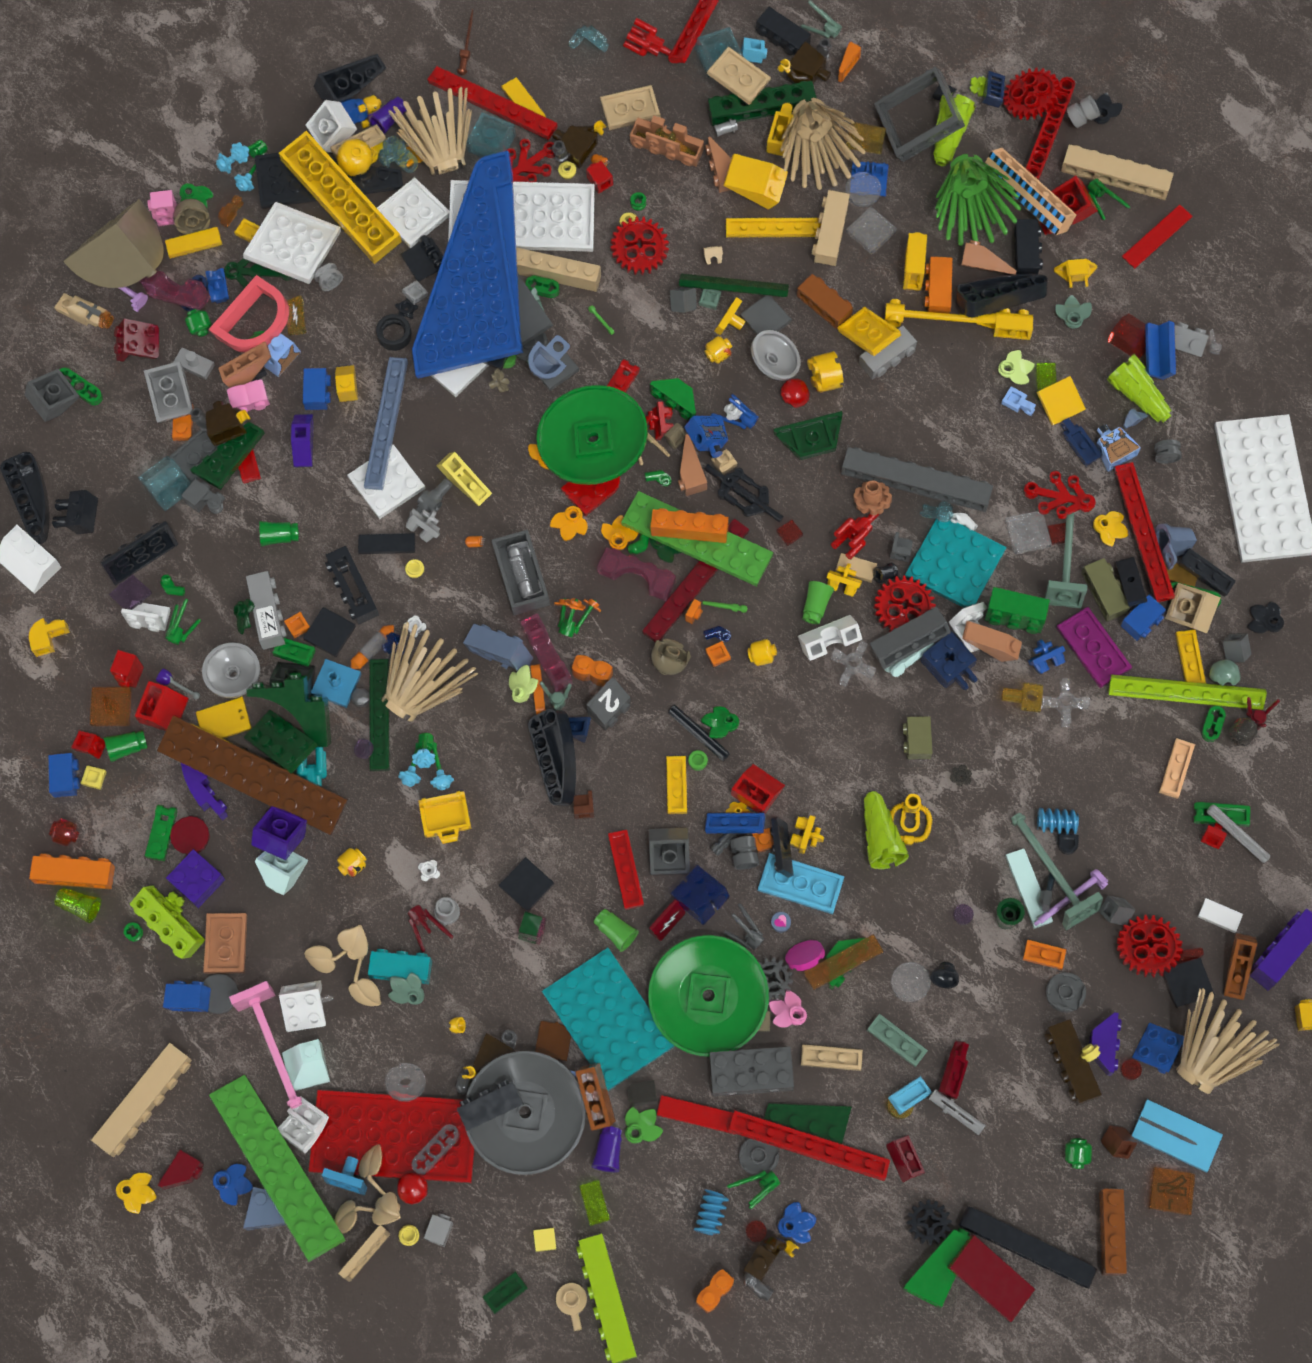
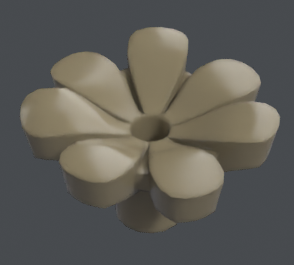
M496 369L492 374L493 381L489 382L490 388L498 387L500 392L508 391L507 384H509V380L507 378L504 379V373Z

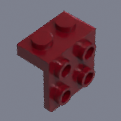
M123 319L115 327L114 336L116 337V344L114 346V353H116V361L124 362L129 355L151 359L159 357V327L157 325Z

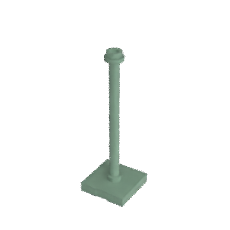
M1069 492L1070 495L1077 496L1076 493ZM1067 503V507L1073 505V503ZM1074 513L1066 517L1062 582L1049 580L1043 598L1050 600L1049 605L1081 609L1087 593V585L1070 583Z
M1018 813L1011 818L1012 824L1014 826L1018 825L1073 904V907L1065 911L1062 925L1066 931L1099 912L1103 900L1101 894L1097 892L1086 900L1080 901L1025 823V815Z

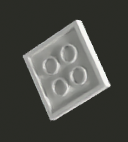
M415 177L377 207L381 214L400 233L401 240L410 248L420 241L421 236H427L449 218V210Z
M394 445L391 448L383 490L364 488L368 462L347 475L379 519L426 489L425 485Z

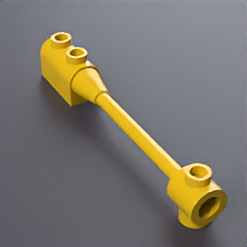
M892 299L890 303H886L885 321L894 327L901 326L904 317L976 323L994 329V337L1030 340L1033 331V315H1029V311L1025 309L1019 310L1018 314L1010 313V309L1007 308L996 313L972 318L960 314L905 310V304H901V301L898 299Z

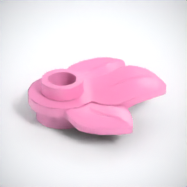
M786 991L784 1001L769 1002L770 1010L776 1016L773 1020V1024L786 1028L792 1024L802 1025L806 1021L807 1013L801 1007V999L792 991ZM798 1014L800 1018H794L793 1015Z

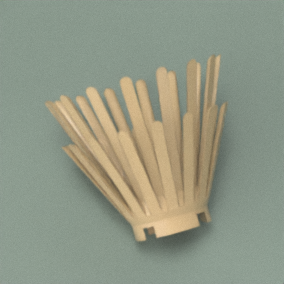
M462 87L458 90L457 144L451 88L447 90L449 112L446 113L448 138L438 92L436 91L433 92L436 116L433 115L431 119L421 96L417 97L421 108L419 111L424 124L421 120H417L409 103L403 102L407 110L406 115L416 133L396 106H393L395 114L388 110L391 117L401 128L396 133L430 168L431 175H435L434 170L437 169L439 175L459 169L458 163L460 162L463 167L466 166L464 155L472 110L468 109L466 111L467 88L464 91V102Z
M811 98L812 101L806 102L802 100L795 106L793 118L782 137L784 142L781 146V152L784 150V171H786L795 140L791 181L794 182L798 169L802 139L803 188L807 187V175L811 174V152L816 186L818 190H821L820 173H825L823 160L832 185L834 187L837 186L828 155L834 168L838 169L840 165L846 178H851V174L834 143L847 160L851 159L857 167L861 166V163L835 130L862 154H865V150L840 126L859 140L864 141V139L858 134L857 129L851 125L854 124V121L843 116L845 113L826 106L819 99Z
M407 621L406 625H403L395 659L396 644L393 642L386 693L381 701L388 700L385 705L388 709L401 718H404L406 714L410 715L411 717L408 721L413 722L417 715L462 693L461 690L463 688L457 687L472 679L478 673H473L462 680L476 669L472 667L431 695L467 664L469 660L463 659L457 666L450 667L433 681L437 674L457 653V649H452L442 662L440 658H436L428 667L444 642L440 638L417 671L427 652V648L424 645L430 632L429 630L424 632L409 664L408 660L415 643L414 637L418 628L417 624H414L401 661L409 628Z
M1203 988L1202 991L1199 989L1191 1023V1011L1188 1009L1181 1063L1176 1070L1190 1084H1195L1199 1086V1090L1210 1094L1214 1087L1263 1064L1261 1063L1263 1060H1254L1280 1044H1274L1277 1039H1272L1270 1041L1264 1040L1255 1046L1269 1034V1031L1265 1030L1254 1040L1252 1039L1256 1036L1255 1033L1251 1032L1246 1036L1257 1024L1255 1020H1252L1235 1038L1234 1034L1240 1027V1023L1236 1022L1242 1014L1240 1009L1236 1010L1219 1037H1216L1225 1016L1224 1009L1227 1004L1225 999L1221 1001L1202 1041L1212 1007L1213 992L1209 994L1194 1038L1205 995V989Z

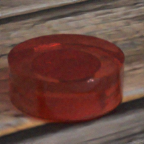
M1129 1059L1122 1064L1120 1071L1125 1079L1132 1081L1141 1075L1142 1067L1138 1061Z
M752 1221L746 1228V1235L752 1242L762 1241L767 1233L766 1226L760 1221Z

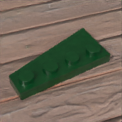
M248 421L244 425L246 434L231 439L225 444H220L213 454L203 458V462L197 467H192L190 469L191 473L221 490L265 434L264 430Z
M768 1104L764 1120L842 1144L852 1107Z

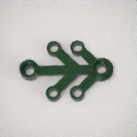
M244 258L238 263L229 262L224 268L225 276L230 280L236 279L244 289L249 283L242 275L250 276L252 279L256 275L262 278L261 276L281 277L285 281L292 279V277L285 276V274L272 269H262L264 266L257 263L250 268H244L250 262L254 263Z

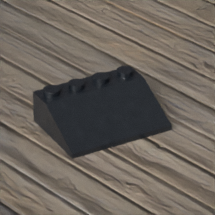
M162 521L151 526L147 532L138 534L130 543L121 545L116 552L106 555L99 563L116 586L179 544L168 523Z

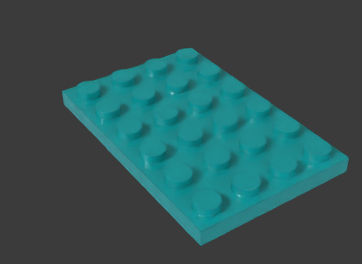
M606 948L542 991L588 1063L591 1065L600 1062L607 1091H610L675 1047L661 1034L652 1018L650 1008L609 948Z

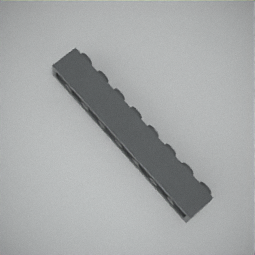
M848 447L841 472L842 475L865 481L874 480L878 483H884L885 486L982 512L987 510L993 485L986 481L971 480L967 476L960 477L953 475L949 471H937L930 466L922 467L914 462L899 461L895 457H884L879 453L865 452L857 447Z

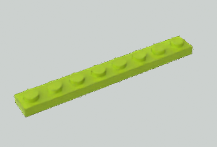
M1111 675L1108 691L1109 695L1238 708H1247V698L1250 697L1252 709L1264 710L1267 695L1266 689Z

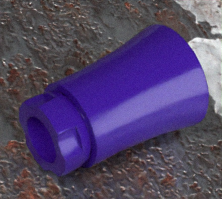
M397 96L375 112L369 114L368 120L371 126L377 124L385 135L395 123L388 110L395 114L393 106H396L404 115V112L407 111L403 104L404 101Z
M612 1126L602 1128L592 1168L604 1172H619L622 1130Z

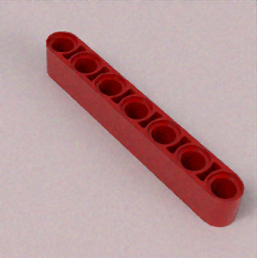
M1063 77L1059 82L1061 97H1057V99L1063 104L1053 103L1055 108H1049V113L1045 117L1026 169L1038 180L1041 178L1073 95L1075 81L1070 77Z

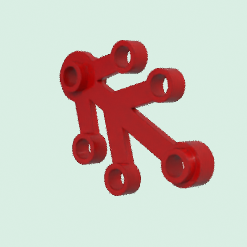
M522 139L520 141L519 163L517 167L512 169L513 182H537L535 174H542L545 177L550 176L552 170L549 164H543L541 167L532 165L544 157L554 158L555 154L552 149H547L552 147L554 143L547 142L541 151L527 159L531 143L528 139ZM509 148L506 151L514 154L510 156L513 166V160L516 159V151L513 148ZM521 172L531 173V174H528L527 176H520V175H518V174H520Z
M1058 471L1050 473V482L1056 486L1059 492L1041 488L1035 482H1029L1024 487V494L1029 499H1034L1038 495L1055 499L1049 503H1039L1038 511L1043 515L1057 508V517L1065 519L1069 514L1078 510L1089 512L1096 505L1095 498L1090 494L1084 493L1079 485V478L1075 475L1068 478V486L1074 489L1077 496L1070 495L1061 481V474ZM1068 502H1069V503H1073V505H1071V506H1069V507H1067V508H1066L1065 506H1061V505L1066 504V503H1068Z

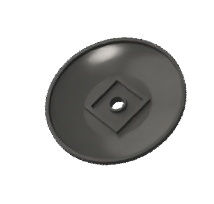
M517 1051L494 1059L476 1075L465 1099L471 1097V1100L479 1098L478 1093L488 1088L490 1092L498 1089L497 1084L508 1080L509 1083L514 1081L524 1104L466 1131L471 1144L485 1161L508 1173L529 1175L544 1172L555 1167L574 1150L584 1129L586 1108L578 1081L566 1066L543 1053ZM523 1106H527L531 1110V1115L527 1118H523L519 1114V1110Z

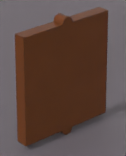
M541 1021L535 1052L551 1056L556 1060L567 1061L571 1035L565 1026L559 1024V1022Z

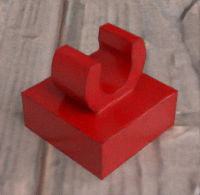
M1215 823L1214 827L1208 825L1201 838V842L1219 849L1227 833L1221 831L1223 826L1219 823Z

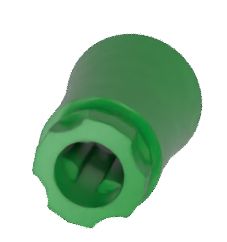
M259 521L261 547L299 541L298 523Z
M143 730L136 733L133 731L126 734L104 737L111 763L148 748Z

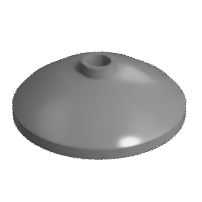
M765 330L753 339L751 344L752 357L757 367L765 375L775 380L785 381L793 378L798 373L801 364L800 355L796 346L788 337L774 330Z
M225 643L217 646L207 655L203 663L202 675L206 686L214 694L223 698H236L247 693L246 689L252 683L258 681L260 663L256 654L249 647L240 643ZM236 672L237 674L235 677H231V673Z

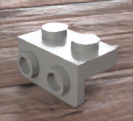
M1178 322L1177 325L1174 324L1175 349L1202 357L1209 335L1205 334L1206 330L1197 327L1195 330L1188 328L1189 325Z

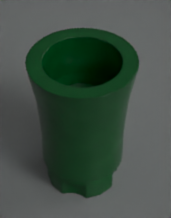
M1015 898L1002 900L997 907L996 921L998 926L1006 930L1020 923L1025 915L1023 904Z

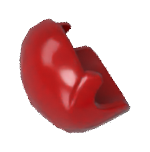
M797 378L789 379L781 387V397L786 404L788 403L794 408L804 406L809 401L810 392L804 381Z
M414 1172L405 1174L399 1179L397 1184L398 1196L403 1202L408 1204L420 1203L428 1195V1183L420 1174Z

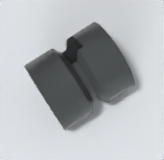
M743 836L730 841L732 853L735 854L733 856L734 869L745 870L759 865L758 854L754 852L757 849L755 837Z

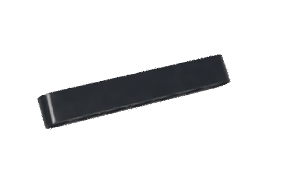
M966 1206L958 1224L961 1228L1084 1288H1090L1097 1272V1268L970 1206Z

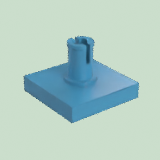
M325 659L312 688L311 695H322V698H328L329 702L347 708L351 699V693L355 690L361 677V672Z
M347 1156L342 1173L324 1168L322 1177L327 1184L364 1196L367 1190L363 1180L353 1177L358 1159Z

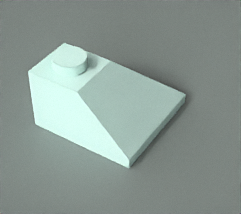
M265 851L255 860L266 886L282 895L286 894L294 886L308 862L307 859L294 852L286 861Z
M319 1039L298 1044L282 1053L285 1068L295 1091L330 1082L322 1043Z

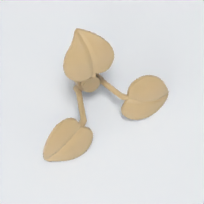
M361 925L345 929L339 933L337 937L338 943L344 951L335 957H332V951L325 946H312L305 951L304 955L308 962L322 973L332 972L336 966L334 961L346 953L349 958L353 960L358 959L354 976L355 983L349 986L351 996L357 1002L366 1006H379L381 1004L380 992L377 986L368 979L358 980L362 960L368 952V942Z
M379 1144L372 1147L362 1157L359 1164V1175L363 1178L367 1177L368 1181L383 1196L376 1201V1209L361 1206L355 1207L353 1200L342 1204L334 1220L342 1234L347 1233L353 1228L357 1220V1211L360 1210L373 1212L372 1219L377 1225L389 1224L401 1218L399 1214L400 1204L395 1193H385L372 1179V1175L378 1173L382 1162V1150Z

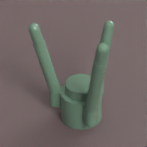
M808 0V3L827 20L824 26L826 31L824 32L803 24L801 28L823 35L828 39L830 36L835 38L840 33L842 26L817 7L811 0Z
M541 681L540 685L547 698L550 699L552 708L556 710L562 709L565 706V699L568 698L572 684H568L563 694L561 692H554L552 694Z

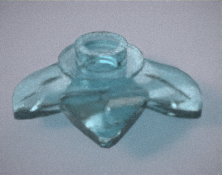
M942 501L938 507L923 504V511L920 512V515L930 519L937 518L941 522H948L954 516L952 512L953 506L945 501Z

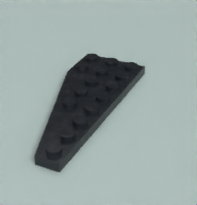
M279 153L255 156L261 208L273 207L275 202L291 205L317 201L284 165ZM332 158L334 162L338 165L337 159ZM370 166L365 174L347 175L363 194L400 190L403 187L401 169Z

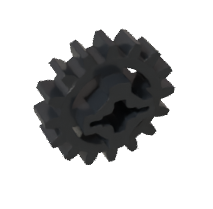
M929 1199L926 1200V1205L919 1201V1208L916 1206L912 1207L914 1214L908 1213L907 1215L911 1220L907 1221L906 1225L912 1226L908 1232H914L915 1236L913 1239L916 1240L919 1237L921 1239L920 1244H923L925 1240L928 1241L929 1246L932 1245L933 1240L939 1244V1237L945 1239L947 1236L944 1232L951 1231L947 1225L951 1224L952 1220L946 1218L950 1212L944 1213L945 1206L942 1205L939 1208L937 1206L938 1201H935L933 1205ZM924 1210V1216L916 1219L917 1214ZM933 1210H935L936 1212H938L941 1217L938 1218V1217L933 1213ZM928 1217L930 1218V1221L936 1222L931 1225V1228L928 1227V1224L922 1223L926 1221ZM942 1226L941 1231L934 1235V1229ZM920 1227L921 1229H923L925 1231V1235L920 1233L917 1228Z

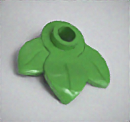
M632 1107L626 1113L625 1121L627 1128L625 1136L629 1142L634 1144L640 1143L643 1140L652 1142L662 1135L663 1129L655 1126V1109L645 1110L639 1114L636 1108ZM633 1130H637L639 1132V1135L637 1137H633L631 1135Z

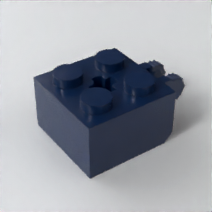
M952 631L922 655L921 663L944 688L949 687L956 681L963 690L968 689L967 682L961 677L964 674L971 682L975 683L978 681L975 674L970 670L975 666L977 659Z

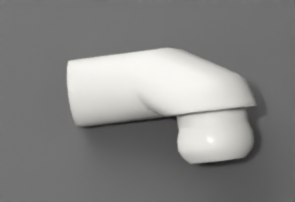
M953 513L950 516L952 523H959L973 531L978 527L966 513Z

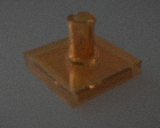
M131 687L92 688L90 725L130 726Z

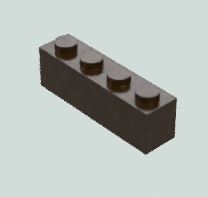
M1071 1019L1048 1027L1044 1036L1047 1044L1053 1048L1052 1056L1055 1063L1060 1065L1062 1081L1067 1083L1070 1089L1068 1095L1071 1102H1075L1076 1106L1098 1099L1102 1095L1089 1062L1081 1057L1083 1048Z

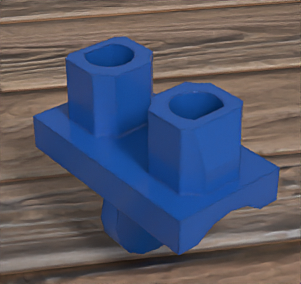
M224 268L215 271H205L211 303L226 302L229 299Z
M1043 640L1037 641L1038 647L1033 649L1035 654L1040 652L1042 654L1027 660L1029 665H1034L1038 674L1049 670L1046 660L1050 658L1054 666L1065 663L1062 653L1065 651L1064 646H1056L1048 650V648L1053 646L1051 641L1045 643Z

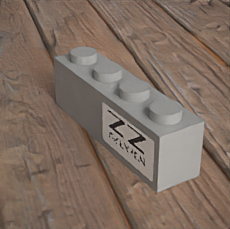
M268 571L246 576L250 599L255 605L253 613L262 649L284 645V637L287 636L285 626H281L280 622L283 620L281 609L278 610L277 608L280 601L278 593L274 594V588H277L274 577L271 578Z

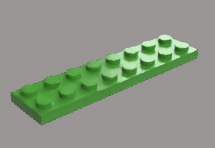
M637 492L621 522L623 526L757 587L773 557L772 551L730 532L727 534L726 543L651 536L653 509L664 508L674 512L679 509L642 492Z

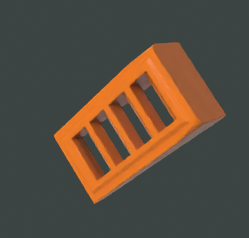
M849 42L839 68V82H843L860 59L861 47L853 42Z

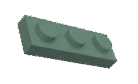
M881 1014L876 1017L867 1029L870 1034L914 1067L918 1065L928 1051Z

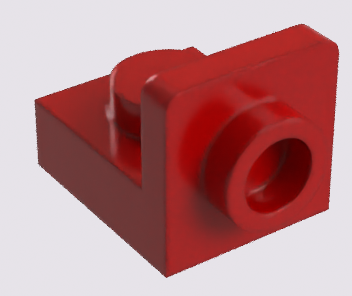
M79 731L71 748L100 759L106 745L105 741L96 734Z

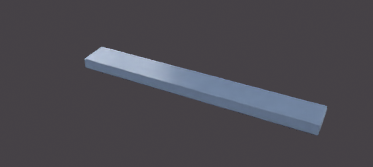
M389 357L364 482L365 489H384L408 365L407 358Z

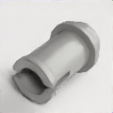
M729 119L728 122L714 125L717 137L729 132L735 133L738 130L735 119Z

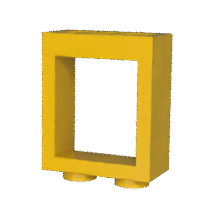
M919 232L909 233L903 289L921 291L927 234Z

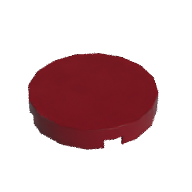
M188 816L181 818L174 824L171 829L170 839L174 848L182 854L188 855L193 849L200 853L207 846L210 832L204 821L198 817Z

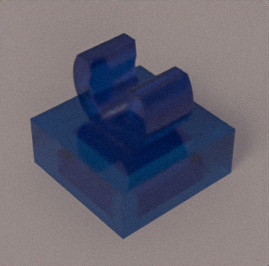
M391 632L386 635L388 642L382 645L384 653L388 652V654L392 653L393 642L396 644V653L397 645L401 638L400 635Z

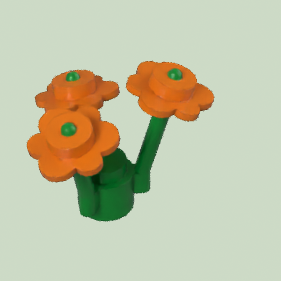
M564 598L559 599V602H554V605L562 606L558 624L560 629L558 632L569 637H573L574 633L577 634L592 609L601 612L597 601L589 599V601L583 600L589 607L576 626V622L572 621L575 610L583 611L586 606L575 598L571 600ZM566 607L572 608L568 619L564 621Z

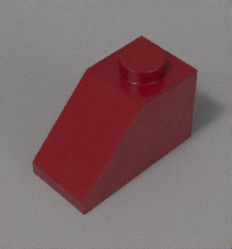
M179 1150L157 1186L166 1190L192 1183L203 1173L204 1169L202 1167L204 1164Z

